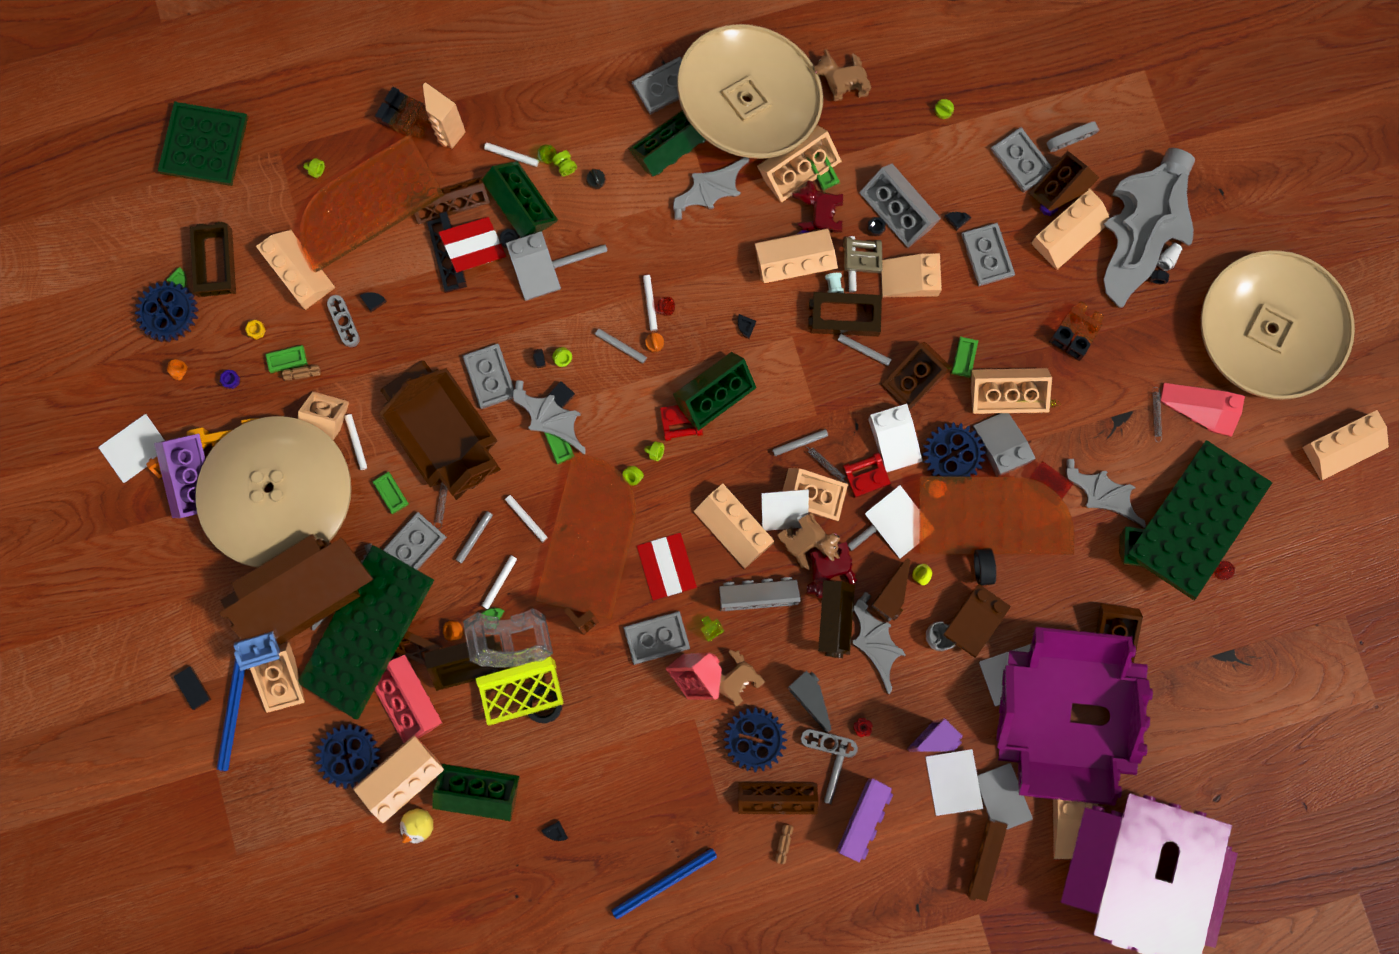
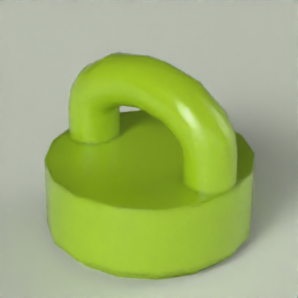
M947 99L938 101L935 107V113L941 119L949 118L954 111L953 103Z
M315 158L311 162L305 163L304 168L308 170L310 176L318 178L323 174L325 165L322 160Z
M560 347L554 351L552 360L559 367H565L571 362L572 354L567 348Z
M655 441L652 446H646L644 451L649 454L651 460L659 461L664 453V444Z
M628 466L623 471L622 476L627 484L634 486L642 480L644 474L637 467Z

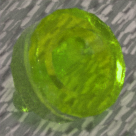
M548 144L542 145L538 150L537 159L546 164L552 163V159L556 155V149Z

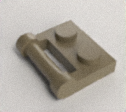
M851 237L844 238L845 270L870 273L882 272L881 240L864 241L853 240ZM852 247L873 249L874 252L853 251Z

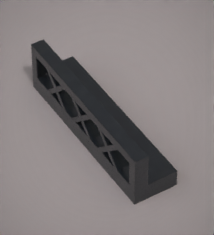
M447 212L439 213L440 218L427 221L446 293L465 288L467 284L463 271L456 273L453 264L449 270L442 266L446 257L450 259L447 250L443 252L438 249L441 237L433 231L432 226L442 223L443 230L452 228ZM450 274L456 277V285H447V279Z

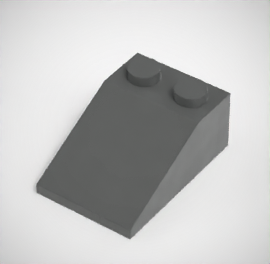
M806 671L787 689L825 732H829L832 728L822 691L817 683L820 680L813 672L808 673Z

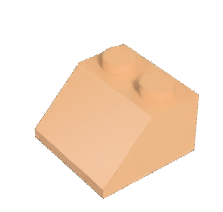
M312 392L298 411V419L313 424L334 440L341 430L349 401Z

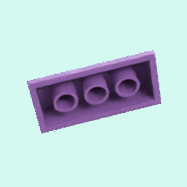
M194 434L154 443L172 518H184L197 514L196 485L200 470L205 461L200 435Z
M946 719L935 720L907 750L909 752L954 751L961 744L960 738L962 735Z
M868 778L836 850L837 852L858 862L866 858L869 851L866 847L869 840L873 841L877 830H875L877 822L881 823L885 812L882 810L885 804L889 805L893 794L890 793L892 788L875 779Z

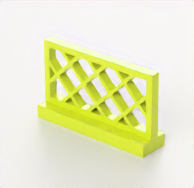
M547 657L476 678L487 725H493L564 704L555 660L552 657ZM551 672L553 679L549 685L540 681L545 673ZM528 678L535 680L530 691L522 687L525 679ZM510 683L517 686L511 696L503 692L506 685ZM538 683L547 687L542 697L533 693ZM520 688L528 692L523 703L515 699ZM495 689L498 691L493 701L487 699L486 690ZM550 689L556 692L557 701L548 702L545 700ZM501 694L510 698L504 708L496 704ZM531 695L540 699L537 706L533 708L526 705ZM513 700L521 705L516 713L507 711ZM494 706L502 710L498 718L491 719L490 712Z

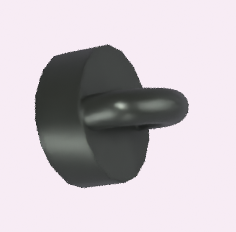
M591 169L587 174L588 185L593 189L603 187L605 184L604 173L598 169Z

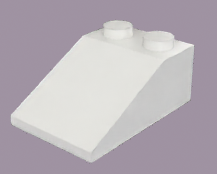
M907 404L870 415L868 420L886 472L922 462L913 420Z

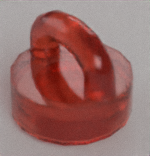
M671 297L660 298L656 306V313L663 316L672 315L675 311L674 300Z
M1221 561L1214 574L1220 580H1228L1234 576L1236 568L1228 561Z

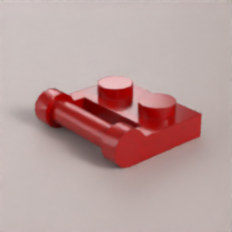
M678 405L660 408L665 441H670L671 438L703 435V430L700 429L698 431L695 427L670 431V426L689 424L691 422L679 409Z
M879 452L873 454L872 457L851 465H843V470L855 498L891 484ZM876 463L877 469L853 477L852 472Z

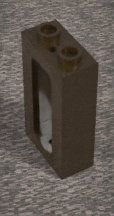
M216 222L214 225L196 224L195 227H190L193 292L198 297L236 294L232 228L225 222ZM206 239H223L225 282L207 283Z
M814 292L813 298H809V309H812V316L808 317V327H811V333L879 337L881 333L882 295ZM821 304L872 305V322L821 319Z
M823 580L818 651L824 652L827 657L843 658V655H850L855 585L842 581Z
M494 635L424 653L426 669L436 691L476 681L478 677L503 671L504 665L507 664L505 654L502 653L501 644L496 642Z

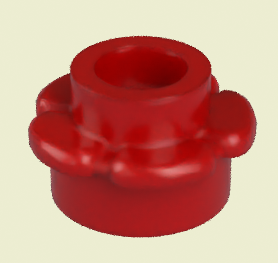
M859 718L853 725V729L859 737H867L872 733L871 728L873 725L866 718Z

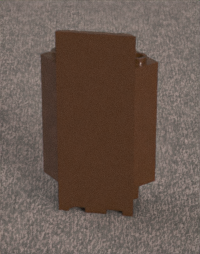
M422 361L380 390L388 401L383 405L384 408L379 413L430 487L443 482L451 495L458 500L468 489H474L484 482L487 476L501 470L489 453V450L496 444L497 439L447 368L432 371L427 363Z
M311 534L231 583L235 591L221 599L224 610L219 612V614L223 618L226 617L230 620L231 628L240 639L244 637L246 640L273 631L277 643L283 644L360 597L358 589L373 579L344 539L340 538L331 544L324 541L322 537L319 538Z

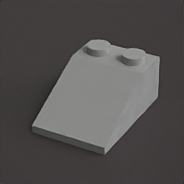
M542 231L506 243L525 301L561 290Z
M1001 413L973 425L977 437L981 436L979 441L981 444H984L982 448L986 452L985 454L996 477L1027 465L1036 459L1028 441L1009 413Z

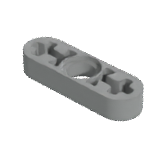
M1093 121L1056 136L1046 144L1050 152H1054L1096 134L1099 128L1096 122Z
M333 295L328 299L327 306L342 342L347 347H355L360 341V336L348 307L341 296ZM337 300L340 303L339 308L342 312L338 313V310L333 306L334 301ZM343 316L349 319L345 326H341L338 323L339 319ZM348 329H349V332L351 333V335H352V336H355V337H353V341H352V342H350L349 340H346V339H348V335H347V332H346L345 330H348Z
M811 729L804 731L801 736L802 743L811 749L847 758L854 757L858 751L857 744L848 738ZM810 733L816 739H820V735L823 736L820 741L821 747H817L818 742L815 741L808 744L805 737L810 736ZM827 738H832L835 741V746L832 749L824 747V741ZM838 740H842L841 745L844 746L851 743L854 750L846 754L845 749L839 748L840 752H837Z

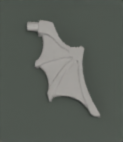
M744 157L738 162L714 172L692 174L694 179L693 187L674 200L675 220L682 219V211H685L687 206L703 205L708 209H713V204L718 199L726 196L736 197L740 195L741 192L737 191L735 185L736 176L739 170L749 162V158Z
M517 380L513 392V400L530 414L531 425L528 427L529 430L541 431L557 436L585 455L586 449L577 440L574 432L575 419L577 416H581V414L575 410L570 411L558 406L554 401V395H549L545 398H534L526 395V391L523 390L524 382Z
M1067 459V468L1065 469L1066 480L1080 487L1087 496V504L1085 506L1087 508L1113 511L1132 520L1143 528L1146 527L1145 521L1136 515L1130 503V494L1136 488L1135 486L1130 484L1121 485L1111 481L1106 475L1107 471L1094 475L1079 473V470L1074 468V459Z
M865 592L853 607V611L860 624V634L855 640H852V643L862 650L873 662L883 680L887 693L890 694L892 690L890 683L892 664L899 656H905V653L890 638L889 627H891V624L875 619L868 612L867 608L869 606L866 603L871 596Z

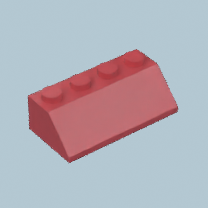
M682 654L665 668L687 699L716 700L718 698L722 668L719 666V660L714 654Z
M403 655L391 660L375 691L403 743H405L413 735L420 738L442 724V721L407 657Z

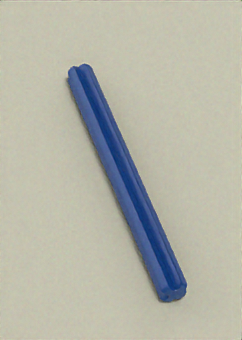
M236 658L217 762V770L228 771L245 674V670L240 671Z
M709 849L612 909V914L616 919H619L717 858L714 849Z

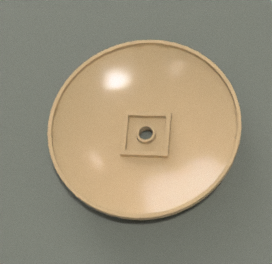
M745 24L719 27L699 37L685 53L677 77V91L681 107L696 131L716 147L731 154L747 158L776 157L800 146L811 135L819 121L823 107V93L819 76L813 70V64L799 47L786 37L772 30ZM742 97H749L751 102L744 101Z
M1262 251L1244 256L1233 262L1211 284L1205 296L1201 312L1202 338L1214 365L1234 385L1248 393L1263 398L1294 399L1321 389L1341 371L1348 360L1354 342L1353 312L1348 297L1341 285L1318 263L1291 252ZM1269 324L1276 327V333L1268 331Z
M272 416L252 420L225 435L213 447L205 459L196 485L197 514L202 528L210 541L233 560L256 568L311 534L319 538L322 537L326 542H330L341 528L351 500L349 468L336 443L313 424L285 416ZM273 483V490L266 493L264 491L265 485Z

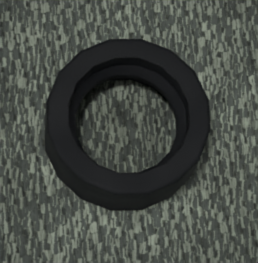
M991 548L976 549L974 552L976 580L981 586L996 583V563Z
M536 687L533 693L536 695L544 693L547 687ZM550 689L548 694L554 698V701H557L556 692ZM531 695L526 703L528 707L532 708L535 696ZM562 705L555 706L553 712L548 716H539L535 712L528 714V716L535 722L549 723L560 715Z

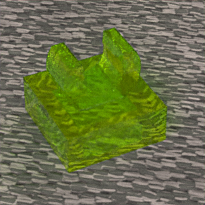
M709 616L701 619L704 624L701 631L708 642L724 632L718 619L711 621Z

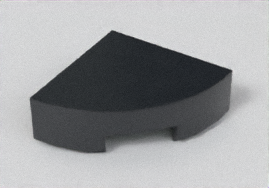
M950 212L944 218L957 231L971 219V216L964 212Z
M374 292L360 295L371 312L387 302L383 296Z
M739 314V331L744 337L750 339L756 321Z
M560 821L542 830L543 834L551 840L564 841L569 839Z

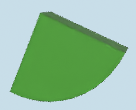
M180 267L167 279L169 283L173 281L175 287L180 283L185 288L187 283L186 275Z
M500 608L488 609L482 612L478 618L496 627L505 611Z

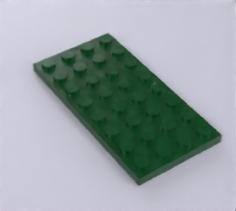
M1206 440L1127 554V557L1192 600H1195L1273 482Z
M372 545L362 563L373 580L358 589L360 597L335 612L298 679L301 686L357 720L435 580L375 545Z

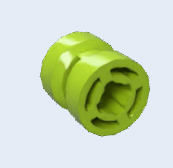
M567 150L558 153L552 159L555 166L559 167V173L563 177L572 174L577 169L576 163L570 159L571 155Z

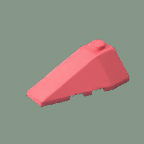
M1164 383L1160 402L1178 413L1186 415L1195 423L1203 425L1212 433L1231 437L1241 417L1245 396L1226 391Z

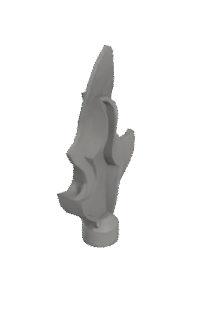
M1178 148L1167 149L1159 167L1149 172L1127 177L1119 183L1112 196L1119 197L1125 207L1121 214L1109 218L1104 223L1105 227L1114 232L1118 242L1117 248L1106 269L1103 281L1106 295L1119 308L1124 307L1130 295L1150 277L1158 263L1164 243L1172 238L1182 241L1187 246L1192 244L1194 230L1188 208L1187 185L1188 175L1195 163V158L1184 150Z

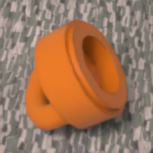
M652 332L646 337V347L650 352L655 353L663 349L664 339L660 334Z
M174 359L169 361L167 372L175 380H181L187 371V365L181 360Z
M447 621L444 624L443 634L445 639L451 641L462 638L463 628L459 622Z

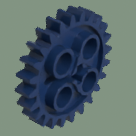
M163 281L162 286L156 283L155 289L149 286V293L143 291L145 297L138 298L142 303L136 304L140 311L135 312V314L140 317L136 320L141 324L139 328L145 330L144 333L147 336L151 335V338L154 340L158 337L160 342H163L165 338L166 341L170 342L171 337L178 341L179 334L185 337V330L191 332L189 325H196L192 319H198L194 312L199 311V309L194 307L197 301L193 299L194 295L189 293L186 287L183 288L180 283L175 287L173 281H171L170 285ZM173 295L172 301L167 302V298ZM159 298L163 305L168 308V312L176 321V325L173 324L170 317L166 315V311L159 304ZM157 306V310L151 313L152 307ZM183 310V315L177 317V313ZM167 321V325L161 328V323Z
M952 422L951 428L944 424V430L937 427V434L933 431L931 432L933 438H926V441L930 444L923 446L928 452L922 455L928 457L924 461V463L930 464L927 470H934L932 477L938 474L939 481L945 478V484H948L950 479H952L953 485H955L957 479L962 484L964 483V477L971 480L970 474L977 475L975 469H982L978 463L985 461L980 455L986 452L980 451L984 444H978L981 436L974 437L976 430L970 433V426L963 429V424L960 423L958 428H956L955 423ZM955 435L960 436L962 439V443L959 446L955 445L952 441ZM965 444L969 445L966 449L956 454L957 458L953 456L943 463L939 462L940 459L952 452L951 449L955 451ZM938 445L944 446L946 450L943 456L936 453ZM965 451L970 452L972 455L970 462H966L962 458ZM949 461L953 462L956 466L953 472L946 469V464Z
M754 708L753 713L746 709V715L740 711V718L738 719L733 716L732 718L735 723H728L731 730H725L729 737L723 740L729 742V745L724 748L731 749L728 756H735L732 761L733 763L740 761L739 768L745 764L746 771L751 766L754 772H757L759 766L762 771H765L766 764L769 768H772L771 762L778 763L776 757L784 756L780 749H786L782 742H786L788 739L782 738V735L787 732L780 731L784 724L777 725L776 722L779 717L772 719V712L765 715V709H762L761 713H758L757 708ZM751 722L754 725L752 733H746L743 730L744 723ZM765 727H769L773 731V735L769 739L764 738L762 735V730ZM744 734L754 737L757 734L758 739L772 742V746L762 743H756L755 746L752 745L753 741L740 738L738 735ZM741 741H745L749 745V749L745 753L738 750V744ZM761 746L766 747L768 750V754L764 758H760L757 755V749Z
M349 724L347 729L345 725H341L340 731L334 727V734L327 732L328 739L321 738L324 745L317 746L321 753H317L315 756L321 757V760L317 761L316 764H322L318 772L325 771L322 778L330 777L329 784H333L336 781L337 788L342 783L344 789H348L349 783L354 788L356 782L360 783L373 771V767L379 766L375 763V760L381 759L380 756H376V752H379L381 749L374 747L378 741H371L374 735L370 734L367 736L368 729L360 732L361 726L359 725L354 730L353 724ZM344 739H347V749L344 744ZM355 739L360 741V748L354 750L352 747V742ZM336 743L341 746L339 754L333 752V746ZM347 752L352 754L349 760L344 758ZM359 758L364 761V766L360 770L355 765ZM339 763H342L345 767L344 772L341 774L336 771V766ZM350 766H351V768H352V770H353V773H352V774H350V772H349Z

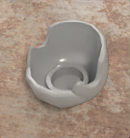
M943 621L932 623L926 631V641L936 651H945L955 646V643L943 636L949 626L944 624Z

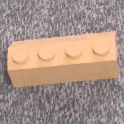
M425 82L423 90L426 111L429 116L428 120L432 124L431 127L435 131L434 134L438 138L437 141L442 146H449L453 149L466 132L457 106Z
M817 125L811 135L796 149L780 156L771 157L757 167L766 184L778 200L783 202L792 196V193H796L801 187H804L808 180L814 181L817 179L818 174L821 176L829 170V166L825 163L826 156L830 162L829 166H832V168L839 164L841 159L828 131ZM819 152V156L815 158V154ZM807 158L813 161L819 173H814V171L811 168V163L807 160Z
M1089 189L1043 229L1031 244L1058 270L1105 228L1104 223L1110 217L1103 202Z
M828 228L754 243L760 277L763 283L838 268L835 249Z
M291 230L271 235L256 246L305 310L336 288Z
M1048 368L972 370L971 397L973 414L1049 412L1052 376Z
M1378 410L1302 448L1322 481L1388 448L1387 426Z
M723 483L694 511L744 569L774 543L771 536Z
M413 735L353 789L367 808L384 823L444 769L439 760Z

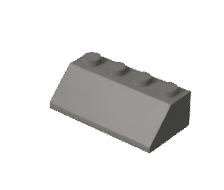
M893 164L882 167L859 192L907 248L930 231L941 219Z
M792 577L781 578L779 582H773V579L761 580L762 583L755 584L753 580L742 581V585H735L734 582L723 583V586L719 587L721 611L798 605L800 603V594L797 580H792Z

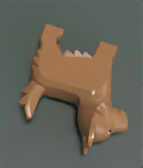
M824 49V55L820 58L818 65L813 67V70L818 76L824 75L834 95V101L842 100V94L854 88L859 90V97L868 96L871 85L867 79V72L862 67L860 57L852 53L853 66L838 67L834 59L829 55L828 50Z
M813 513L798 520L802 528L798 529L795 532L796 534H793L792 527L777 534L781 542L785 544L787 551L796 556L797 562L800 563L802 568H811L805 553L813 547H817L820 552L828 556L832 561L835 560L834 557L840 558L837 553L840 536L835 533L827 535L814 519Z
M729 650L737 665L728 674H721L719 693L732 700L734 706L737 707L743 702L739 693L743 692V689L746 688L745 685L749 684L748 681L754 682V686L757 689L765 681L760 675L756 674L755 669L750 664L745 662L743 655H740L739 651Z

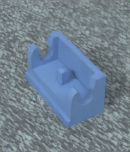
M273 631L234 643V655L240 671L277 660L280 656V648Z

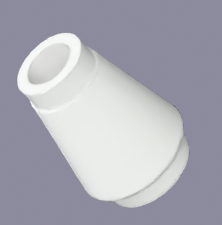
M1173 243L1160 255L1157 263L1159 268L1165 271L1174 268L1182 250L1179 244Z

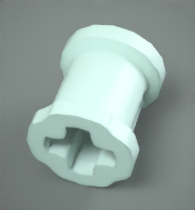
M841 273L825 275L829 288L827 293H844V289L841 286Z

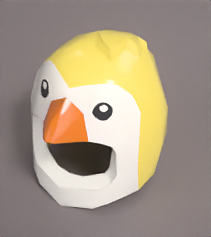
M417 808L403 815L400 822L402 843H420L431 835L433 819L428 811Z

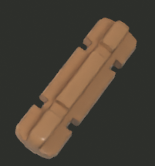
M311 365L310 368L305 366L293 368L292 370H283L282 376L285 381L293 378H307L310 375L319 376L321 371L318 365Z
M784 824L781 832L783 834L780 836L777 849L778 854H776L775 862L780 864L786 863V853H788L791 841L790 834L792 835L793 826Z

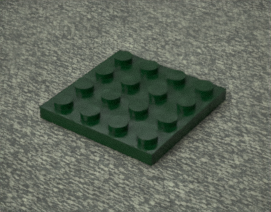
M174 102L158 172L165 175L233 186L248 115L240 112Z

